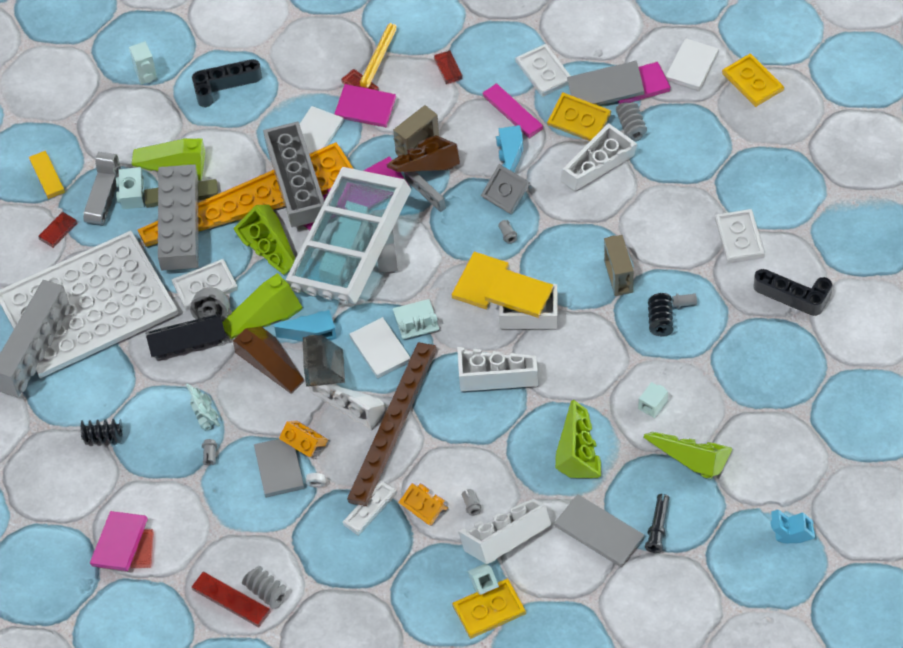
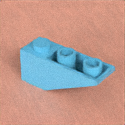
M520 125L498 128L499 136H496L497 147H501V150H498L500 161L504 162L502 166L512 172H515L523 153V137Z
M330 310L274 324L276 337L318 344L337 339Z

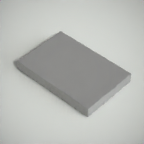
M280 439L254 444L265 498L304 489L295 448Z

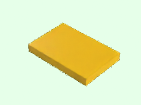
M751 53L722 69V74L755 107L784 91V86Z
M562 92L547 121V125L591 141L606 126L612 112L609 109Z
M474 251L451 294L452 298L487 310L490 302L485 301V296L499 268L508 269L509 263Z
M499 268L485 296V301L539 318L553 290V284Z
M508 578L498 582L499 587L481 595L475 592L452 603L470 639L526 615V610Z

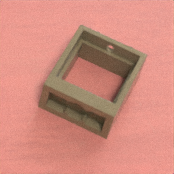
M424 105L393 129L395 153L397 156L407 155V150L410 148L416 149L419 142L435 135L439 136L438 114Z
M613 235L604 238V263L614 296L633 293L634 270L623 235Z

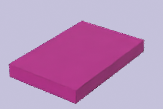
M658 61L638 67L645 94L619 100V105L670 92L671 87Z
M344 84L334 115L346 120L386 128L396 100V94Z
M110 511L91 558V566L128 571L148 520L146 515Z

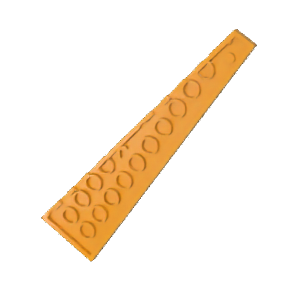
M337 142L309 154L322 195L327 194L328 189L332 188L342 167L354 169ZM274 170L199 202L198 232L243 219L255 205H270L273 210L284 207ZM158 221L138 229V234L146 247L158 244Z

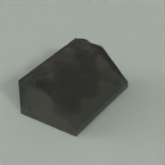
M323 335L303 337V367L306 387L345 383L343 349Z

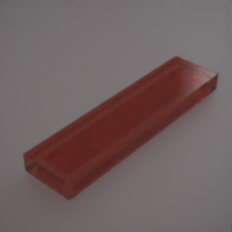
M204 571L191 586L192 590L258 628L270 613V609Z

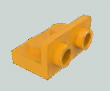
M287 421L279 437L280 440L308 457H312L317 447L326 446L329 440L299 421Z
M411 483L398 503L432 526L442 509L445 511L448 509L443 504L445 500L436 494L433 497L428 493L430 489L423 484L416 485Z

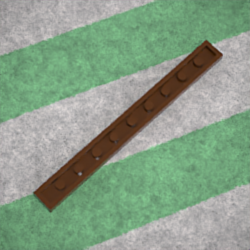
M417 343L347 497L349 503L367 507L437 351L436 345Z

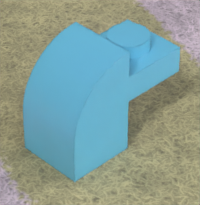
M779 509L771 512L772 520L770 523L776 534L777 541L786 544L802 543L815 538L813 520L803 512L791 517L786 516Z

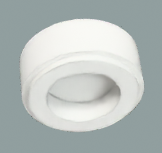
M309 473L306 475V484L315 488L323 487L326 484V476L320 473Z

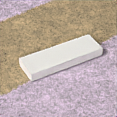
M381 480L376 485L367 507L358 505L343 521V526L359 536L397 495V491Z

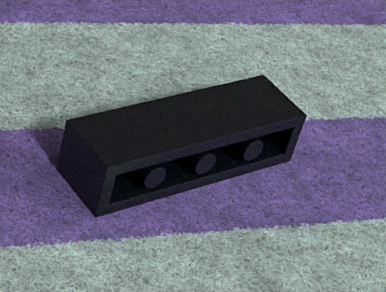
M220 313L145 332L151 357H156V359L166 357L167 353L174 352V354L183 353L186 351V348L190 347L199 349L204 347V344L210 342L212 344H219L223 342V339H226Z

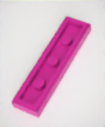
M497 83L483 92V97L515 126L520 125L521 132L528 138L543 130V125Z

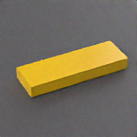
M46 150L30 156L29 160L47 198L50 199L65 193Z

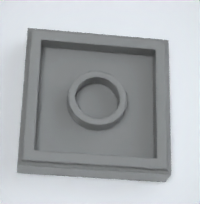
M498 164L481 196L506 212L513 214L530 182Z

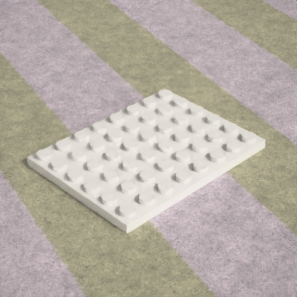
M132 231L126 232L0 290V305L14 329L43 279L64 286L71 307L70 312L64 317L60 330L55 333L52 344L47 347L43 360L39 361L36 367L39 378L45 377L179 314L178 309Z

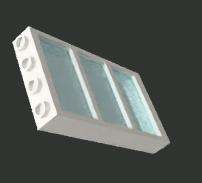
M342 167L286 278L290 288L297 293L306 292L314 297L318 295L327 300L335 299L343 304H356L412 190L405 179Z

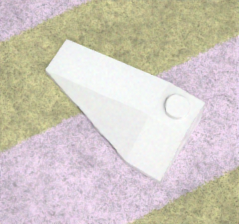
M315 380L309 381L310 393L370 431L385 416V406L379 398H373L368 394Z

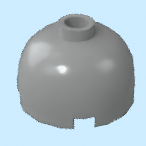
M206 287L196 292L191 301L190 312L195 319L220 313L223 322L228 314L229 301L221 290Z

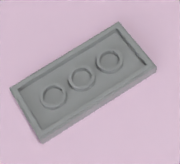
M637 60L567 77L570 95L595 105H602L645 94Z
M579 494L576 495L554 523L555 527L619 567L624 565L644 539V534Z

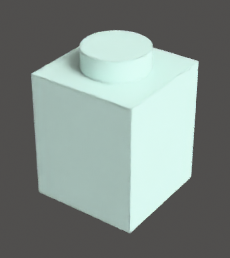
M651 382L639 398L638 409L656 418L668 402V391L663 386Z
M483 564L467 571L474 590L481 595L499 587L493 570L488 564Z

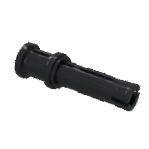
M663 494L657 495L652 526L647 531L649 537L645 543V549L651 553H660L663 550L662 539L666 535L664 524L670 497L664 494L663 501Z

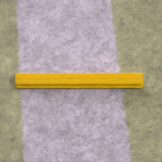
M389 23L360 80L361 87L368 88L396 32L395 24Z

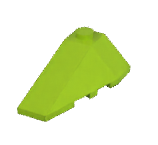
M184 138L133 149L131 165L148 171H158V167L195 165L198 181H202L205 159L203 138Z
M255 205L233 229L243 244L250 246L257 255L264 257L271 266L283 275H286L291 270L296 259L280 220L270 205Z
M277 273L263 282L222 323L225 333L230 339H233L245 328L268 327L271 325L270 323L275 321L288 320L301 311L303 307L290 288V285Z
M574 399L570 402L557 447L555 468L569 478H599L601 476V460L595 454L594 448L597 445L596 441L592 440L590 434L592 425L588 410Z
M653 431L644 434L643 437L692 471L701 473V476L705 478H713V476L720 474L732 452V447L712 442L696 444V439L678 440L677 436Z

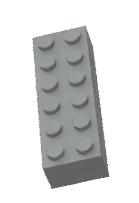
M299 121L263 130L265 144L291 228L315 222L324 204V199Z
M195 165L158 167V261L161 271L198 268V175Z
M44 279L40 283L0 352V392L19 398L21 393L26 390L28 381L35 374L39 361L43 360L47 347L52 344L55 333L60 330L64 317L70 312L71 307L63 285Z

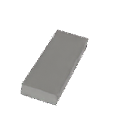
M415 171L404 172L405 180L437 210L442 212L446 209L444 197Z

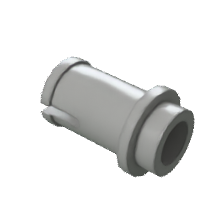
M502 220L498 227L503 234V240L508 244L514 243L517 240L516 231H513L509 220Z
M676 294V296H672L673 307L679 309L681 306L697 305L696 294Z
M206 439L202 443V448L204 449L203 464L210 466V461L212 465L216 463L215 449H217V444L213 439Z
M467 489L469 497L466 491H463L461 495L466 504V512L474 516L480 513L481 504L477 502L474 490Z

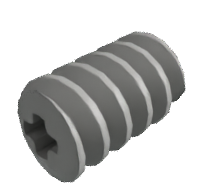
M622 103L616 107V113L624 134L634 142H637L647 132V127L643 121L638 104Z
M258 566L244 576L242 585L246 586L253 594L258 595V598L264 600V603L270 605L272 609H275L285 599L286 595L284 592L286 586H280L279 580L274 581V576H268V571L262 572L263 567Z

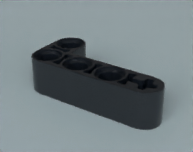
M255 59L199 70L192 75L197 103L201 107L212 105V92L256 83L262 78L260 63Z
M759 269L755 272L753 287L756 292L806 314L817 316L822 313L831 297L832 281L829 278L820 277L815 281L812 288H809L767 269Z

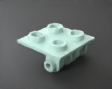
M429 299L393 308L402 339L439 330L436 313L434 314Z
M187 383L186 386L192 397L190 405L200 427L205 431L210 430L213 424L220 427L217 420L219 416L210 405L212 403L210 397L206 393H201L197 387H192Z

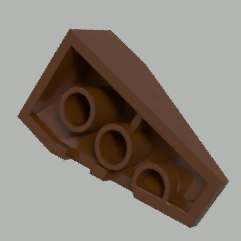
M437 135L419 142L416 149L410 148L407 150V155H399L387 163V168L396 172L453 169V166L460 164L457 143Z
M263 327L245 328L233 340L235 353L290 394L304 382L303 377L276 337Z

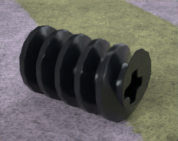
M657 293L648 299L649 330L653 335L660 337L668 336L674 330L672 327V297L667 293Z
M121 418L119 424H116L115 419H112L111 424H108L107 419H104V423L101 425L99 419H97L95 425L89 420L87 426L81 420V439L85 445H89L90 441L95 445L98 443V440L101 444H105L106 439L109 444H112L114 439L116 443H120L123 436Z

